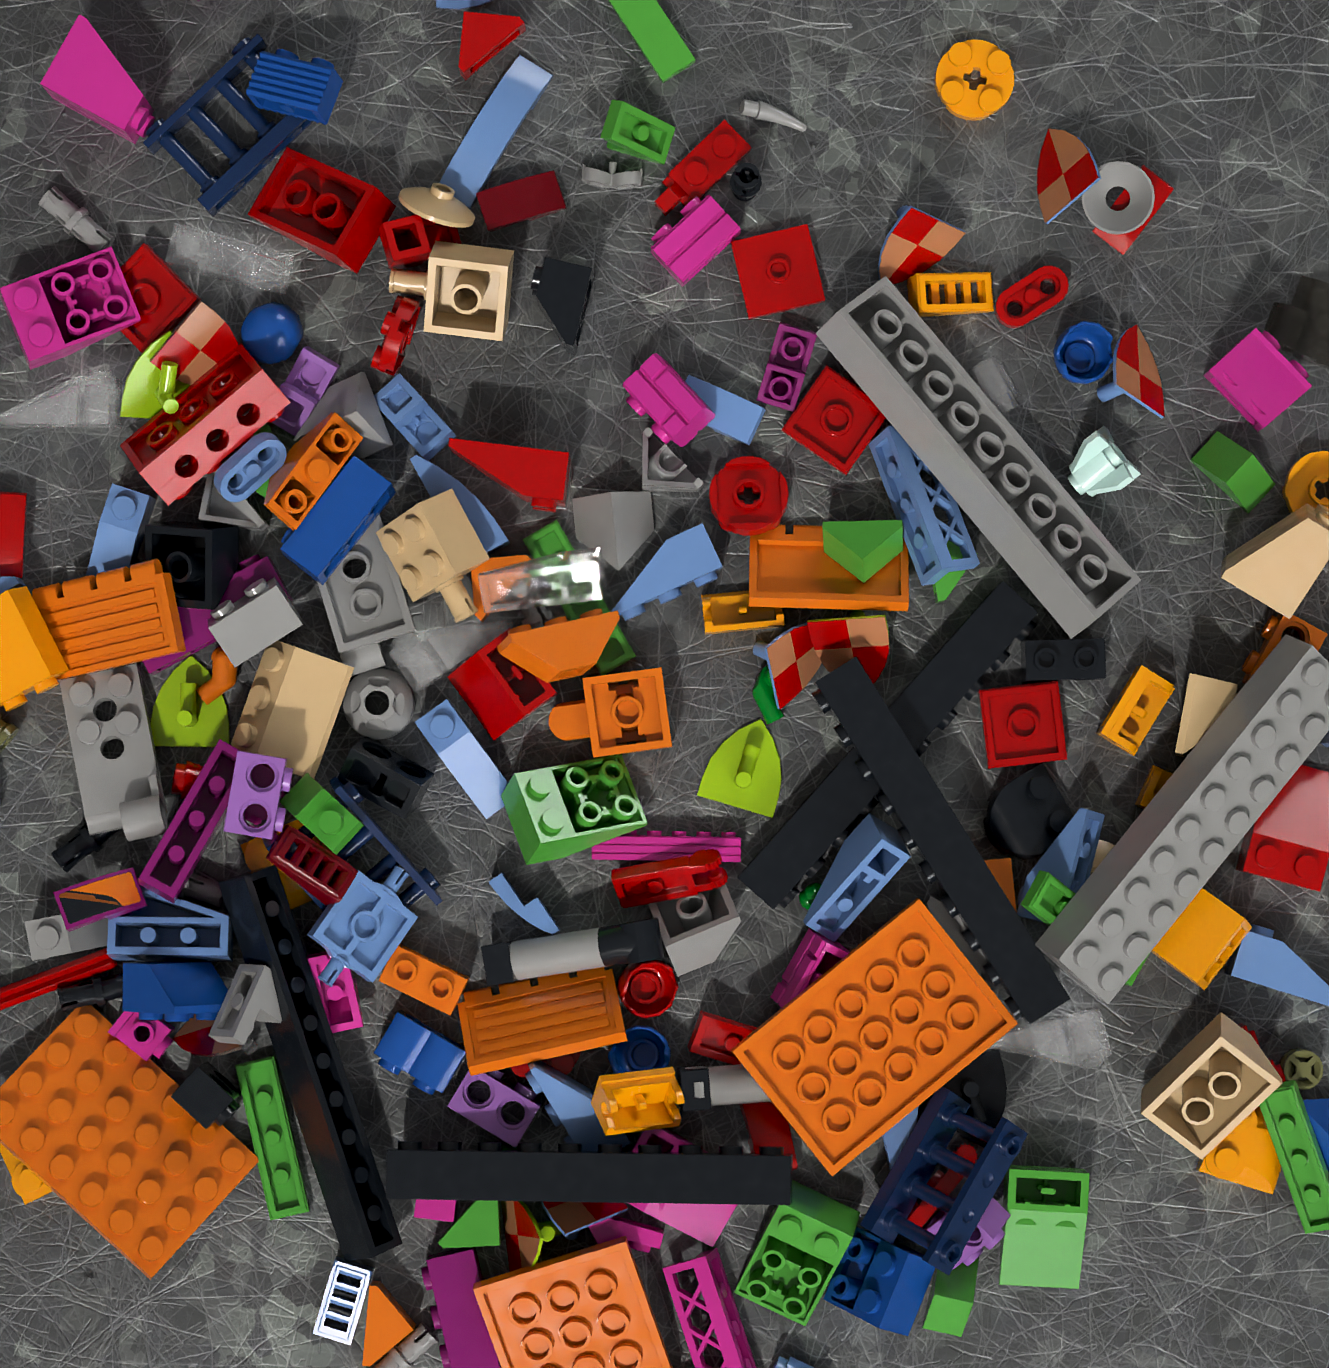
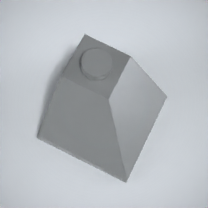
M726 883L717 889L713 888V890L698 892V895L648 904L653 918H658L661 938L678 977L715 962L741 923Z

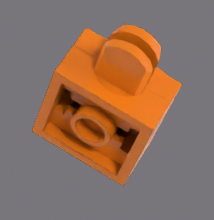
M661 667L582 678L585 700L559 703L552 708L549 714L548 724L550 730L557 738L565 741L590 738L593 758L672 747ZM628 681V684L619 685L618 682ZM633 741H636V742H637V743H635V744H628V745H627V742H633Z

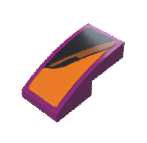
M133 867L99 876L53 892L66 930L69 932L105 918L110 920L147 906Z

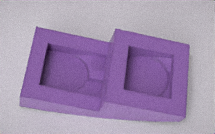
M305 346L286 381L279 387L291 403L284 408L282 415L271 423L296 436L329 388L341 365L314 349Z

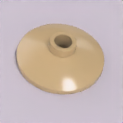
M433 183L431 188L408 187L402 189L399 193V201L404 207L429 221L450 227L466 228L472 226L475 220L473 212L464 203L453 197L455 191L447 185Z

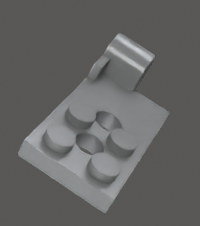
M381 514L376 517L324 585L317 582L342 663L354 667L352 676L386 666L380 642L416 631L400 577L390 558L383 550L376 534L379 529L384 527ZM352 559H361L366 563L365 573L359 578L353 579L345 575V566Z
M135 663L59 680L89 834L95 835L123 828L128 841L165 834L169 827L168 813L138 664ZM106 701L114 702L117 707L116 715L109 721L98 720L96 716L98 706ZM112 739L123 741L124 751L120 757L116 759L105 758L103 749L108 741Z

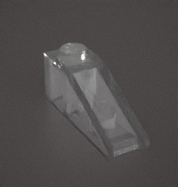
M174 223L165 262L173 269L286 295L295 256L215 232Z
M88 370V376H76L1 413L0 426L3 428H122V417H120L122 381L116 376H111L112 371Z
M601 547L563 551L478 574L484 613L602 600L607 586Z
M510 619L422 630L417 634L410 632L399 636L392 642L395 649L390 651L389 655L414 692L418 694L467 661L477 651L509 628H515Z
M1097 1007L1013 1028L989 1047L1073 1066L1080 1064L1081 1070L1104 1065L1103 1058L1112 1056L1101 1010Z

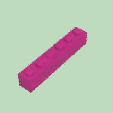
M637 830L593 846L592 859L660 861L687 855L690 857L698 850L717 849L722 858L721 862H741V837H736V832H721V837H711V832H696V836H686V831H672V836H662V831H647V835H637Z

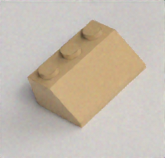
M281 641L274 642L264 650L231 746L241 751L287 758L286 767L293 768V774L303 777L308 773L315 779L354 667Z
M1220 1012L1142 1088L1141 1114L1202 1160L1282 1084V1078L1252 1035Z

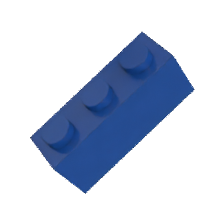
M353 456L348 463L345 462L332 480V484L321 495L296 530L289 528L285 532L281 543H283L280 548L285 558L321 585H324L395 495L396 491L392 483L356 456Z

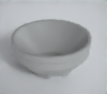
M1115 161L1098 167L1101 179L1082 195V206L1087 218L1099 230L1110 234H1126L1136 230L1149 218L1154 207L1155 194L1150 178L1142 169L1129 162ZM1114 187H1122L1130 195L1129 205L1121 211L1112 210L1106 203V194Z
M376 668L358 674L348 684L343 698V711L350 726L359 734L371 739H388L396 736L408 726L414 715L415 696L413 690L404 677L391 669ZM374 691L384 692L389 699L388 709L380 715H373L366 708V698Z

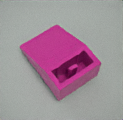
M112 246L0 288L1 300L30 370L71 355L141 321Z
M1255 328L1237 342L1203 376L1258 432L1308 391L1312 385L1306 380L1309 377L1307 371L1297 361L1292 359L1289 362L1278 351L1281 348L1279 342L1266 330L1261 333Z
M667 1128L641 1131L630 1152H638L639 1144L662 1145V1152H678L679 1145L695 1144ZM629 1203L644 1213L711 1247L716 1243L737 1206L736 1204Z

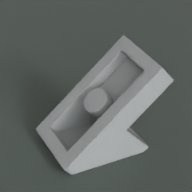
M239 965L208 1035L219 1043L245 1045L248 1036L253 1031L255 1020L259 1022L281 1023L282 1017L271 969L266 965Z

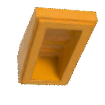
M991 272L916 273L907 280L908 303L920 317L988 313L994 311ZM974 282L977 284L978 303H972L971 283ZM960 283L961 303L957 304L955 284ZM939 285H944L945 304H940ZM925 286H928V300H929V304H927V301H926V287H925Z

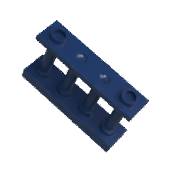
M259 34L252 39L246 37L240 41L231 52L233 57L166 121L163 118L157 120L147 130L146 136L148 138L143 142L153 155L163 147L201 186L200 192L202 195L197 200L212 217L314 122L307 119L303 120L299 117L296 118L292 115H286L278 123L275 121L269 122L231 82L247 66L254 71L257 59L260 58V52L267 48ZM221 93L259 133L257 136L259 141L249 151L246 148L241 149L203 110L217 94ZM190 120L230 160L229 165L231 168L220 178L217 175L212 176L175 138L174 135Z
M336 776L333 777L329 782L338 795L335 799L346 809L350 808L364 825L337 856L346 861L375 836L389 854L364 875L373 882L379 883L392 872L394 866L401 865L415 881L398 895L402 904L408 909L425 893L436 906L440 904L443 900L436 889L441 884L426 867L421 871L417 869L360 805L364 797L350 781L343 785ZM304 825L298 829V831L311 839L315 837ZM277 831L274 832L272 840L262 838L268 851H270L280 835ZM294 842L285 855V858L290 860L298 847ZM302 860L299 867L303 869L306 863ZM319 864L313 876L317 878L324 866ZM300 886L309 895V897L319 906V908L322 911H324L327 905H324L321 901H319L307 890H305L302 886Z
M941 1087L930 1099L860 1225L893 1244L899 1233L923 1246L927 1251L922 1260L949 1276L955 1264L960 1260L967 1242L1014 1158L1020 1153L1028 1133L1004 1117H1001L996 1128H993L967 1115L966 1112L971 1104L952 1091ZM957 1128L987 1142L976 1164L946 1149ZM938 1163L967 1178L956 1200L926 1184ZM918 1198L947 1213L936 1235L907 1220Z

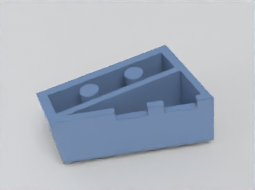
M141 886L147 906L116 918L108 919L107 955L113 960L233 962L234 929L230 917L191 902L177 899L173 904Z

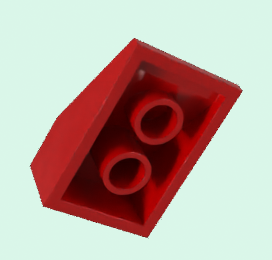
M286 147L248 215L326 260L358 274L379 237L378 228L382 223L388 222L396 205L375 186Z
M449 438L448 446L454 455L525 502H530L533 510L556 512L557 506L565 507L571 464L569 452Z
M1301 765L1244 835L1235 870L1320 892L1329 860V772Z

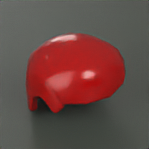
M657 959L627 965L618 980V995L623 1006L629 1013L642 1018L660 1016L670 1008L679 988L673 968Z

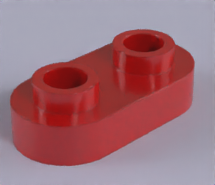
M1043 266L1003 291L995 303V315L999 322L1008 328H1020L1060 303L1066 296L1069 287L1065 273L1055 266ZM1050 281L1054 285V292L1051 294L1043 293L1040 289L1041 282ZM1011 302L1018 303L1021 306V313L1016 316L1011 315L1007 310V305Z

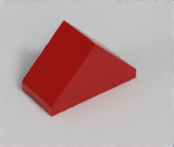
M463 12L458 67L465 81L526 31L525 23L520 16Z

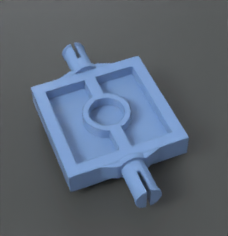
M394 866V869L383 884L373 882L358 870L356 877L339 903L327 905L307 935L325 948L327 954L331 957V960L318 976V979L323 981V983L332 987L344 968L353 970L367 982H374L417 920L418 916L407 909L396 895L401 885L409 876L402 868Z

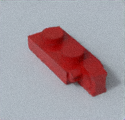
M724 119L668 173V176L662 181L667 189L655 200V206L667 216L680 202L686 206L696 196L701 199L752 150V147Z

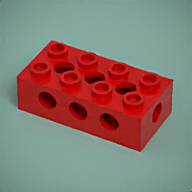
M240 343L176 397L179 408L175 413L168 414L162 409L120 444V447L138 473L169 506L173 501L184 498L192 490L193 485L205 474L215 472L222 465L224 458L236 448H241L262 426L278 419L284 412V408L291 402ZM251 408L248 414L242 416L245 411ZM221 433L220 437L217 440L211 442L218 434ZM191 459L186 466L181 467L187 460Z

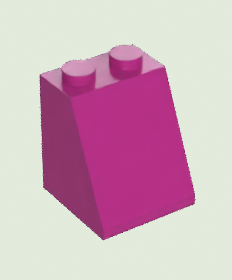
M79 14L40 84L54 100L136 144L140 136L146 137L147 130L154 124L155 117L152 116L154 109L87 18Z

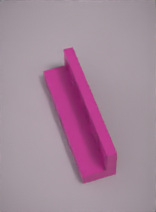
M713 1248L703 1251L695 1258L662 1268L694 1367L712 1368L705 1363L703 1357L707 1344H710L722 1353L724 1362L721 1368H757L718 1249ZM694 1268L699 1283L694 1295L680 1287L676 1275L677 1272ZM701 1293L703 1295L704 1301L699 1298ZM685 1300L690 1302L688 1307L686 1305ZM695 1305L709 1313L711 1324L706 1333L693 1326L690 1315ZM713 1332H715L716 1338L712 1337ZM697 1338L703 1340L701 1345H699Z

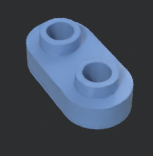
M263 432L253 436L218 468L214 476L215 488L227 501L240 502L245 500L283 466L287 456L284 444L272 433Z

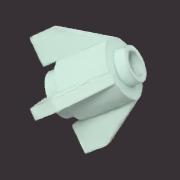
M1102 426L1083 440L1073 462L1069 465L1071 474L1068 476V480L1080 495L1086 492L1093 497L1096 494L1121 490L1141 475L1137 467L1126 459L1122 451L1114 443L1109 430Z

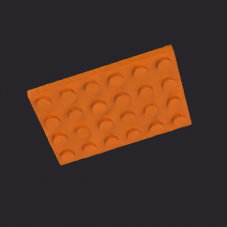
M916 898L731 1049V1052L826 1171L833 1177L1018 1023L923 902Z
M87 1005L74 1009L0 1086V1143L151 1280L259 1161L258 1157L223 1125L219 1127L214 1123L205 1129L171 1098L172 1094L180 1086L151 1059L145 1061L118 1038L109 1034L108 1031L113 1025L92 1005Z

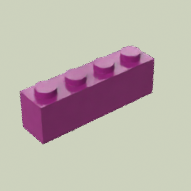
M256 554L238 564L240 571L233 575L219 604L227 600H231L234 603L246 595L244 590L252 583L262 578L267 582L274 577L290 601H293V598L272 559L268 556L261 559L259 554ZM178 607L186 651L143 661L148 673L156 675L217 642L208 629L207 619L212 617L210 614L212 610Z
M219 739L139 876V885L173 904L175 903L227 813L238 749Z
M462 1247L429 1255L426 1259L427 1266L421 1267L426 1291L433 1289L436 1305L430 1306L435 1330L442 1328L445 1344L439 1345L443 1367L501 1368L473 1291V1283L483 1280L476 1247Z

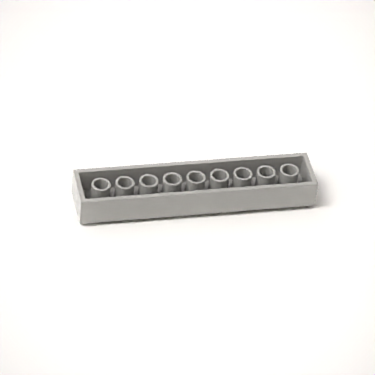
M887 276L880 279L837 311L815 333L1071 639L1096 621L1141 581Z
M1285 634L1035 943L1037 948L1080 987L1104 1003L1109 1004L1329 731V662L1313 645Z

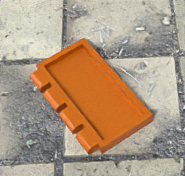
M779 524L773 530L750 536L748 607L908 611L909 562L908 548L904 538L903 551L863 583L824 553L822 526L793 525V534H785L786 525Z
M159 559L133 564L130 566V569L127 566L97 573L96 577L88 575L64 581L62 585L55 583L32 590V597L69 669L68 672L57 677V681L186 651L171 573H163L162 564Z
M604 967L577 971V977L570 978L569 973L537 977L539 985L533 987L530 979L498 984L500 994L493 995L491 986L464 992L465 1002L457 1003L470 1075H478L628 1041L613 969L605 970Z

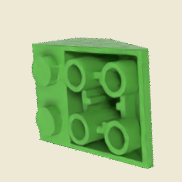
M622 754L514 773L501 794L526 865L567 857L648 824Z
M1010 1165L1004 1176L1003 1208L1011 1216L1001 1228L1005 1235L1001 1239L999 1285L1079 1289L1088 1214L1090 1173L1085 1169Z
M792 1180V1204L774 1205L735 1287L734 1293L806 1326L854 1236L860 1212Z

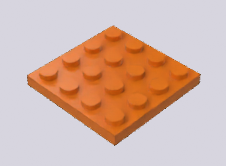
M626 1236L536 1263L533 1267L527 1266L473 1283V1291L501 1368H673Z

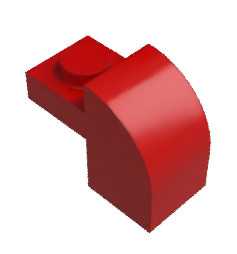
M418 215L384 222L378 228L390 269L392 267L397 269L421 265L424 261H428L435 241L462 244L456 227L441 225L424 218L422 219Z

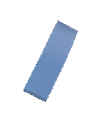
M521 55L514 61L485 103L439 182L451 187L455 191L453 197L464 203L470 210L477 200L476 193L484 189L491 177L492 170L531 109H534L553 78L552 74Z

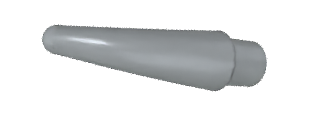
M743 99L741 101L740 115L754 117L755 120L778 123L801 132L807 129L806 124L760 100L756 102Z

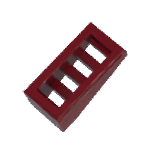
M285 825L266 856L268 861L324 905L339 903L358 873V870L345 860L290 825ZM294 842L298 847L290 860L285 858V855ZM307 853L310 857L302 869L299 867V864ZM321 864L324 867L316 878L313 874L318 865ZM334 874V876L332 877L331 881H330L329 884L327 885V883H328V881L330 880L331 876Z

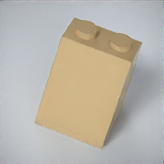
M1305 504L1226 555L1222 561L1221 578L1290 619L1329 560V509L1321 504H1318L1316 509L1309 504Z

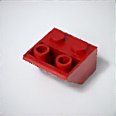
M510 628L477 651L447 676L494 741L558 694L550 683H546L499 654L497 646L508 636Z

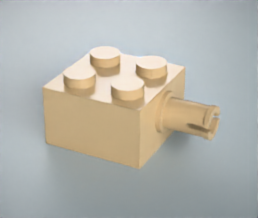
M435 241L429 255L427 272L392 267L389 279V293L395 292L424 296V300H426L424 332L503 341L509 322L514 250Z
M453 489L419 502L376 532L383 550L390 558L403 587L407 590L413 602L434 592H441L454 617L455 623L463 621L478 612L461 580L464 579V575L490 558Z

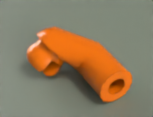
M221 646L217 647L211 655L213 661L212 678L196 689L207 705L232 688L237 681L238 666H233Z

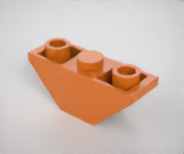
M332 412L288 451L283 466L269 479L264 506L289 528L296 530L362 441L363 437L337 413Z
M594 609L579 616L580 619L567 621V617L562 616L545 622L544 627L532 629L530 624L517 626L510 629L508 636L497 646L498 652L546 683L581 676L597 663L620 616L618 610L603 613L602 609Z

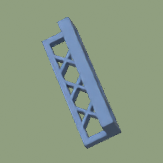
M887 426L868 445L896 519L902 520L903 538L921 585L935 584L948 572L974 569L980 562L957 502L912 448L909 447L893 426ZM921 469L933 477L935 482L934 489L922 482L919 474ZM935 504L946 511L949 519L947 525L936 518L933 511ZM948 540L960 548L963 558L952 560L946 545Z

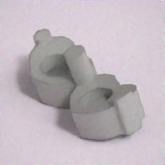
M609 162L608 172L586 167L585 164H582L581 181L601 188H636L642 186L643 168L639 169V171L616 173L617 162Z

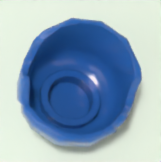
M270 302L255 307L247 314L242 323L240 334L243 346L256 361L275 364L285 361L293 355L303 338V327L299 315L292 308L285 304Z
M1083 321L1066 328L1059 335L1054 345L1053 355L1057 371L1064 379L1077 384L1086 385L1102 378L1113 362L1111 349L1113 337L1111 333L1101 324Z
M640 1025L625 1030L628 1041L613 1044L608 1052V1059L614 1074L668 1067L671 1058V1050L664 1035L653 1027Z

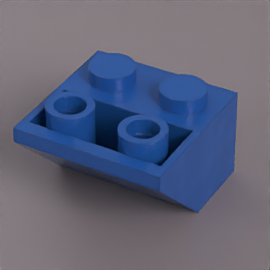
M164 961L123 963L122 1011L139 1012V1020H163V1014H165L164 1021L187 1022L189 1018H194V1014H196V1020H215L228 992L227 987L211 962Z
M856 1226L854 1236L832 1276L824 1300L877 1328L908 1336L935 1267L922 1260L923 1254L897 1242L891 1244L874 1233Z

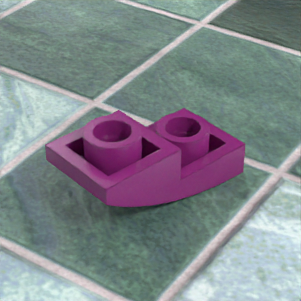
M779 323L756 401L794 412L817 335L815 332L786 323Z

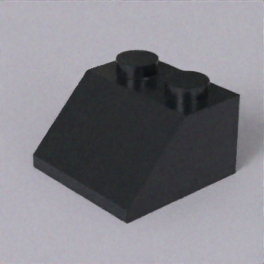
M545 257L543 267H535L531 283L532 295H536L540 310L567 353L576 356L594 280L593 271L590 267Z
M179 521L145 525V561L159 559L162 564L163 573H171L177 607L216 609L238 567L239 526Z

